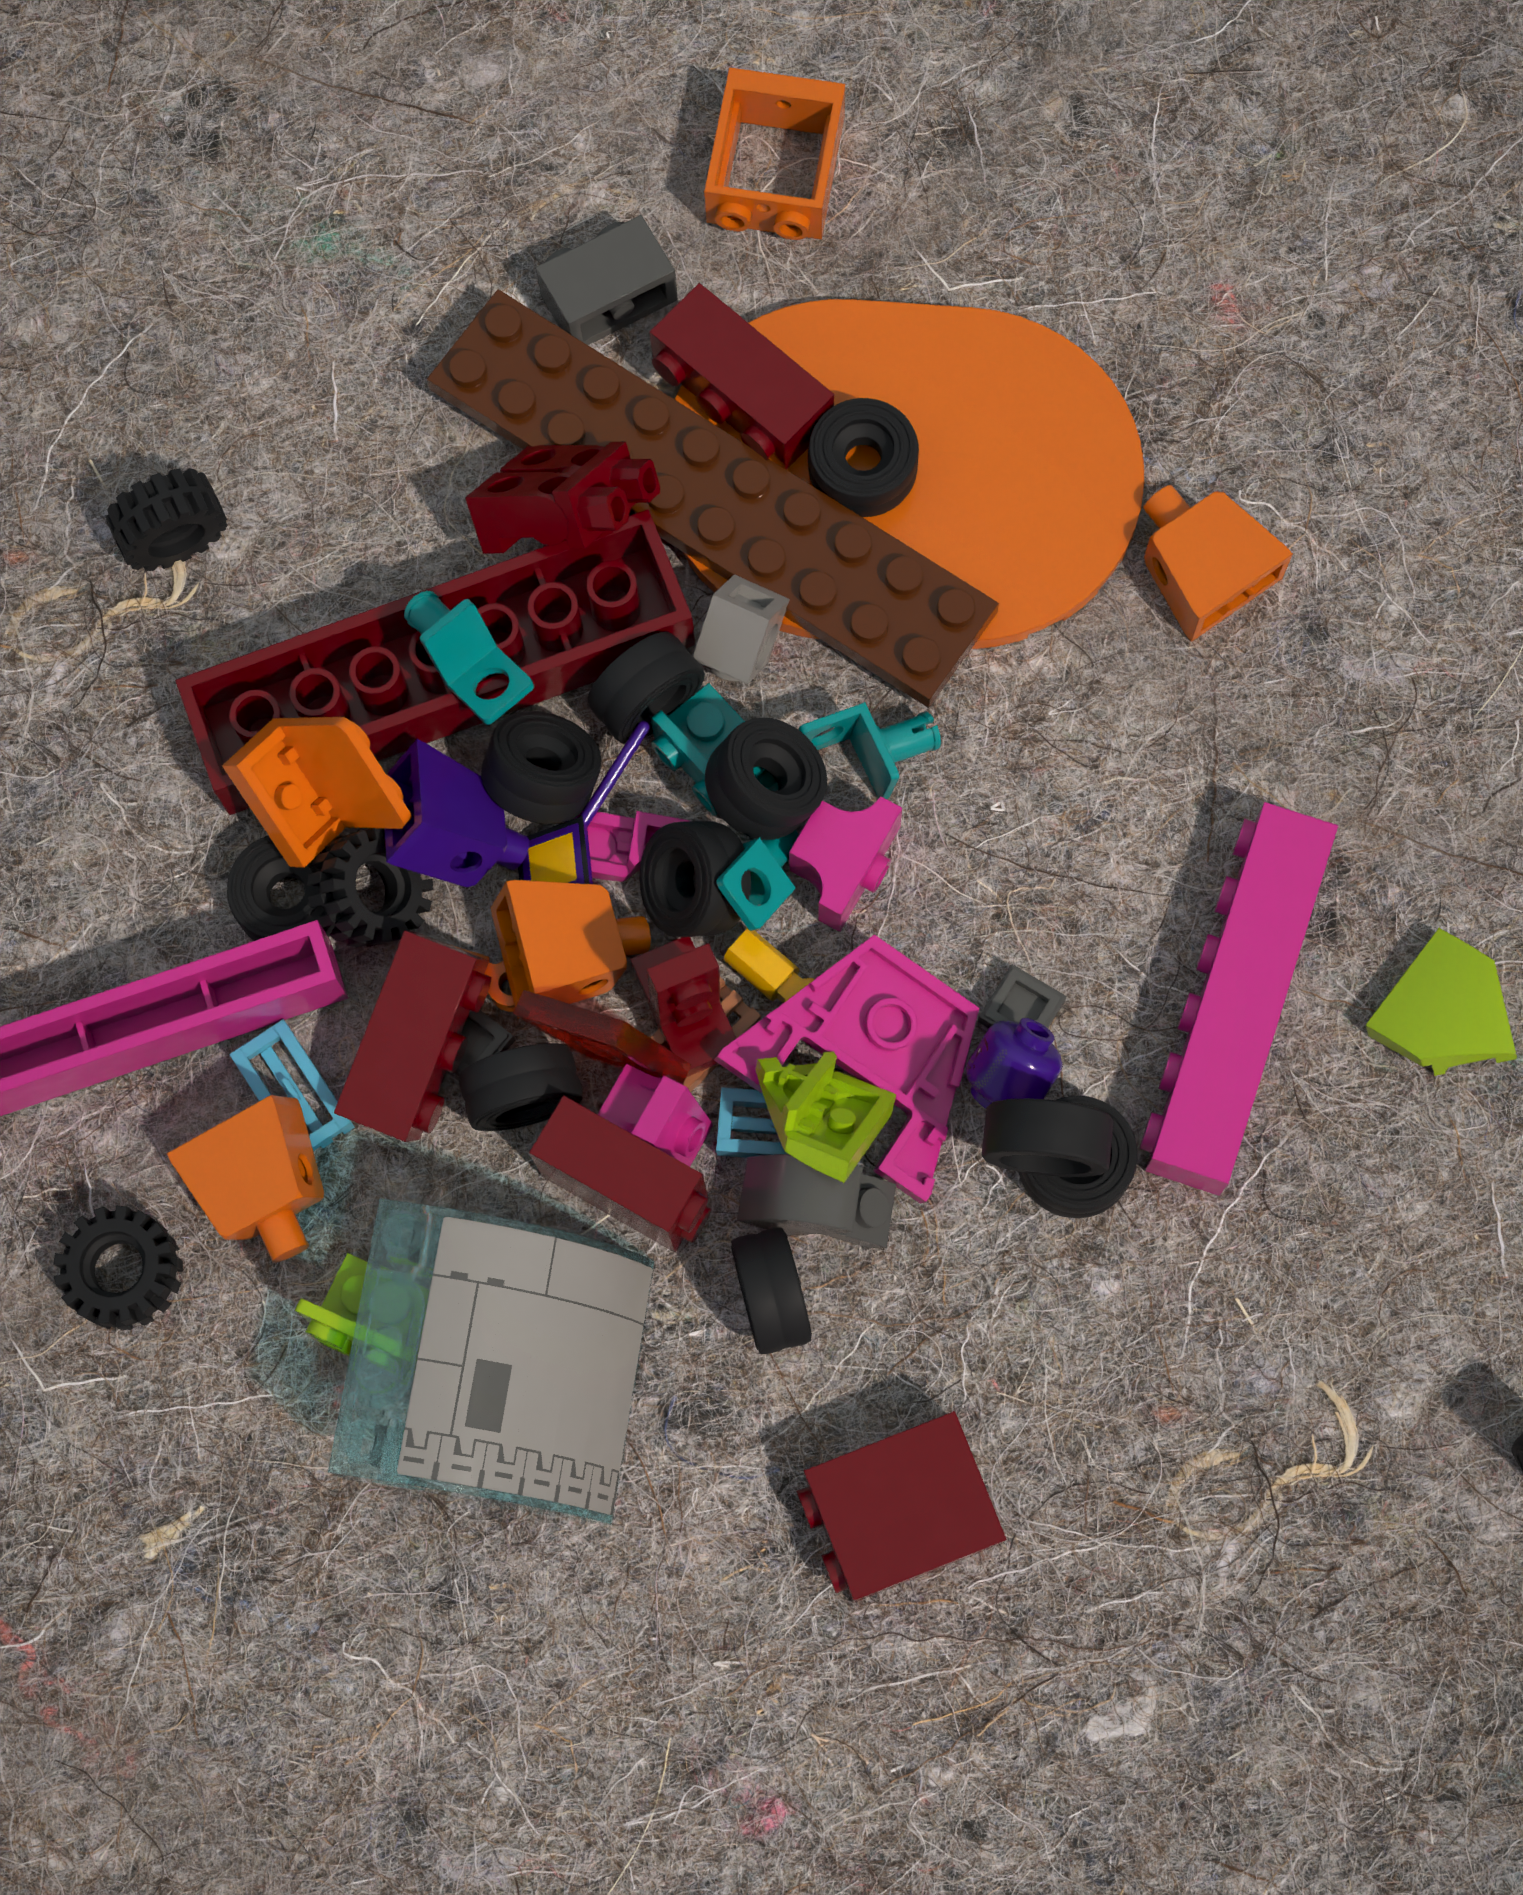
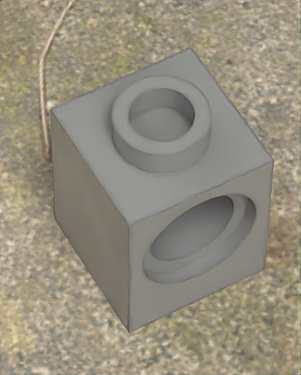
M733 575L712 595L693 657L699 663L708 666L710 671L719 678L749 684L769 662L790 599L737 575Z

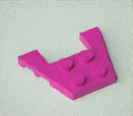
M874 934L720 1050L714 1061L762 1093L755 1070L757 1059L777 1057L781 1065H783L798 1041L801 1040L822 1055L823 1052L834 1051L837 1056L836 1064L855 1078L897 1094L894 1105L906 1113L907 1119L873 1171L888 1182L895 1183L898 1189L922 1204L932 1194L935 1182L933 1175L942 1142L945 1141L948 1127L946 1125L956 1088L959 1087L979 1007Z

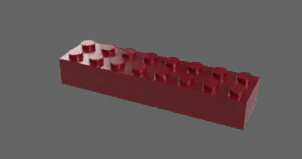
M649 509L629 516L628 522L618 531L603 532L585 549H569L565 539L561 544L547 545L423 590L434 592L450 610L463 600L469 599L479 611L497 647L531 678L534 689L503 715L594 683L602 672L622 653L653 634L670 632L681 641L686 649L695 646L691 612ZM420 592L175 680L212 788L229 816L250 807L222 765L273 718L345 717L357 724L366 733L370 741V750L377 761L407 751L416 739L427 744L483 723L445 685L420 642L421 633L417 629L412 628L404 618L407 604ZM494 673L484 677L478 683L476 696L487 700L497 698L507 689L509 677L501 673Z

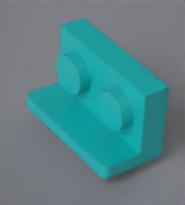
M708 683L668 717L661 710L651 717L655 738L651 742V746L669 769L675 772L681 767L696 783L692 786L693 793L712 815L717 816L718 813L713 807L706 791V766L712 752L718 745L724 741L734 728L745 721ZM762 767L753 768L755 777L764 787L771 791L778 790L776 779Z

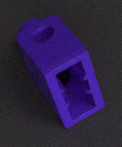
M416 739L387 773L401 788L403 802L410 811L412 818L402 829L385 828L386 862L463 887L476 885L495 863L509 870L517 869L527 855L529 839L527 836L506 827L504 809L498 806L487 794L481 776L425 742Z

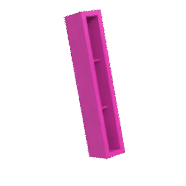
M1264 802L1255 822L1244 818L1232 855L1242 857L1243 861L1237 879L1225 877L1214 910L1215 913L1225 915L1219 937L1207 934L1196 966V971L1207 974L1200 996L1192 993L1188 994L1177 1029L1188 1033L1181 1055L1170 1052L1158 1089L1169 1092L1162 1115L1151 1112L1139 1149L1150 1152L1145 1168L1146 1172L1218 1196L1229 1184L1339 825Z
M315 920L0 1026V1116L278 1023L282 1019L286 1020L348 999L349 997L329 937L319 921Z

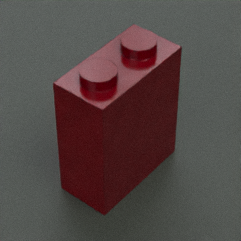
M564 1095L529 1152L543 1178L675 1253L683 1239L690 1243L697 1239L710 1216L712 1209L707 1207L709 1198L702 1173Z
M955 1411L804 1470V1478L808 1487L796 1491L810 1529L823 1525L833 1551L822 1554L821 1557L835 1594L848 1589L853 1603L1003 1544L1007 1540Z

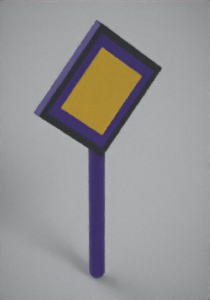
M641 721L637 724L580 817L527 836L529 839V849L524 861L518 867L519 880L593 884L587 827L649 731V724L646 721Z

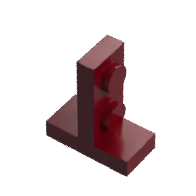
M681 937L631 958V967L681 1079L719 1064L714 1061V1058L720 1050L735 1040L736 1036L720 1003L719 965L709 943L695 948L691 937Z

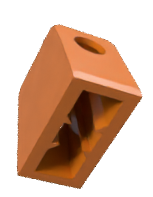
M1167 485L1157 491L1143 507L1144 511L1159 527V530L1148 541L1144 555L1146 567L1184 634L1191 642L1283 579L1293 555L1287 546L1224 492L1215 491L1190 507L1172 485Z
M509 880L505 882L490 907L518 1018L530 1017L610 991L627 969L626 956L646 953L651 945V933L646 918L644 916L616 919L609 892L602 885Z
M270 1095L167 1153L171 1164L219 1235L225 1240H248L260 1235L273 1263L294 1257L309 1247L295 1215L320 1202L324 1198V1188L302 1108L297 1098Z

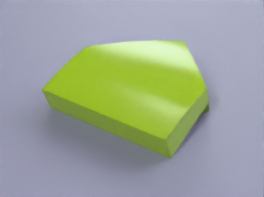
M1440 928L1437 929L1365 1025L1370 1038L1422 1067L1432 1065L1434 1076L1446 1074V1070L1449 1067L1492 1058L1496 1059V1063L1517 1059L1495 961Z
M834 1051L823 1052L822 1057L817 1063L804 1065L789 1063L785 1067H782L777 1057L757 1059L756 1074L784 1151L813 1169L845 1183L891 1117L897 1094L834 1071L837 1059Z

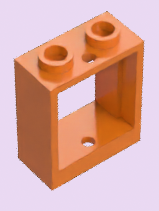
M729 67L704 190L706 223L718 224L726 230L736 232L747 229L774 232L790 240H801L806 237L822 240L845 119V84ZM741 123L823 134L811 199L728 187Z

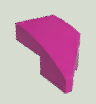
M641 811L636 812L635 818L597 812L587 827L592 878L624 882L640 870L641 858L646 844L658 829L670 823L689 822V820Z

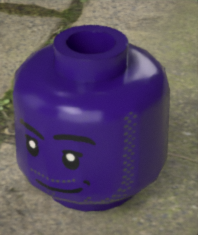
M1022 1018L1019 1023L1013 1021L995 1022L985 1033L966 1066L967 1078L972 1085L970 1090L974 1099L985 1109L992 1102L1005 1099H1044L1063 1068L1061 1055L1052 1044L1055 1040L1052 1032L1041 1023L1029 1018Z

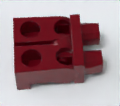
M626 441L610 442L605 447L599 445H537L534 447L527 446L501 467L500 472H495L468 494L465 499L483 554L504 553L519 539L532 537L542 544L551 546L561 544L566 539L569 549H585L603 532L618 531L629 520L630 509L636 503L651 502L660 494L661 487L654 462L651 459H631Z

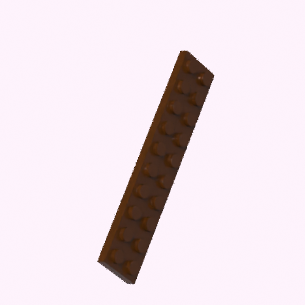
M497 289L427 378L430 391L523 450L527 446L534 447L537 445H599L605 447L610 442L626 441L631 459H651L654 462L661 487L660 494L651 502L636 503L630 509L629 516L649 509L658 534L662 539L727 580L733 575H737L790 599L784 615L786 618L927 708L932 705L998 612L999 603L772 460L768 459L766 461L745 443Z

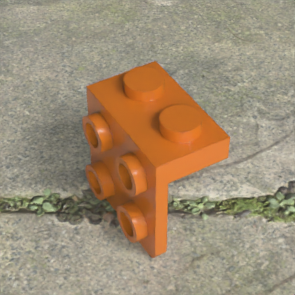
M345 717L273 718L222 765L289 867L305 868L346 827L402 829L412 818L410 811L403 802L401 788L384 772L371 752L368 736L357 724Z

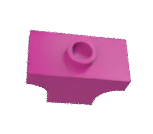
M880 796L872 806L861 811L850 812L838 809L822 800L817 810L809 817L789 852V867L791 872L806 879L818 890L821 897L818 903V921L841 932L864 890L867 889L872 893L876 892L891 864V859L884 855L901 827L902 807Z
M628 1064L623 1068L598 1112L599 1116L689 1167L713 1127V1123L686 1086L666 1076H663L662 1079L651 1076Z

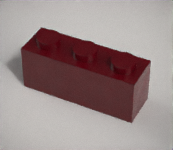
M698 283L649 331L653 358L652 365L657 373L672 386L676 387L681 383L696 396L699 407L710 419L719 424L726 421L741 434L740 437L743 443L751 447L766 461L770 458L786 470L808 449L810 435L814 426L822 415L834 406V393L701 283Z
M405 930L334 1114L404 1142L420 1140L423 1132L430 1134L435 1128L444 1106V1097L439 1096L438 1092L446 1071L454 1073L457 1070L467 1047L468 1037L461 1035L469 1012L471 1010L477 1013L488 994L491 977L485 975L489 960L421 933Z

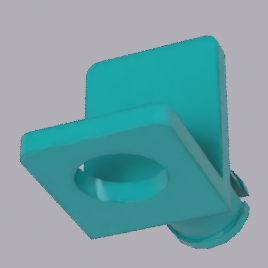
M432 591L420 592L409 601L404 612V618L408 621L407 623L421 633L420 642L445 685L483 723L487 725L492 724L534 689L531 678L497 647L479 611L469 599L463 600L452 610L444 605ZM494 673H501L509 677L507 689L497 698L487 700L476 696L478 683L484 677Z
M865 702L805 723L798 729L813 743L817 750L850 739L878 799L880 796L885 799L890 798L900 776L895 763L928 751L938 750L941 746L938 726L926 728V725L934 721L933 716L929 712H921L915 717L880 729L875 724ZM830 728H834V729H832L831 731H829V732H827V733H825V734H823V735L817 736L818 734L822 733L823 731H826V730H828V729H830Z
M796 830L787 836L775 840H761L759 837L743 843L745 848L743 852L716 881L722 894L751 931L761 928L796 889L781 868L789 860V852L799 836ZM747 870L751 871L749 901L746 899L741 886L742 876Z

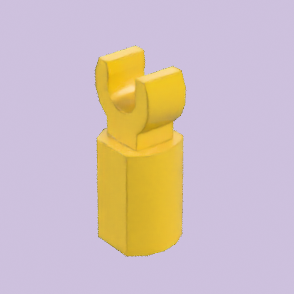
M748 928L736 939L724 955L723 960L772 1002L777 998L782 1003L786 1002L815 980L813 978L802 979L798 975L800 969L755 930L751 931Z

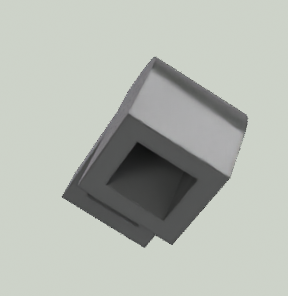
M788 1154L747 1157L737 1221L763 1229L783 1227L787 1236L822 1234L870 1249L887 1248L896 1184L863 1174V1167L856 1165L845 1183L813 1169Z

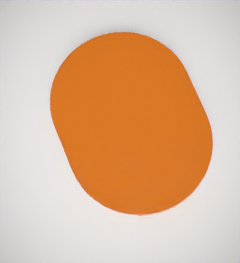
M828 299L800 303L764 314L748 322L834 393V406L846 400L856 398L877 399L894 406L910 421L919 444L918 470L915 483L909 494L898 506L884 514L863 518L999 603L997 614L972 649L997 647L1027 639L1029 634L1040 631L1060 620L1065 621L1098 594V590L1125 557L1134 536L1144 491V460L1139 434L1124 398L1110 377L1088 354L1061 334L1029 319L997 310L857 299ZM683 385L680 387L674 400L742 442L741 434L726 421L719 424L710 419L699 407L696 396ZM859 445L852 448L845 457L852 468L860 471L873 469L881 460L879 453L867 445ZM807 449L787 470L812 485L808 471ZM684 553L690 567L714 593L728 581ZM784 616L779 631L801 637L819 639Z

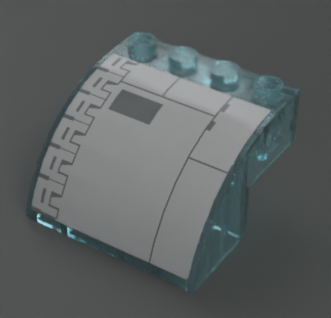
M380 1198L328 1473L349 1481L472 1499L483 1506L613 1525L655 1262L643 1255L619 1246L554 1228L480 1213Z

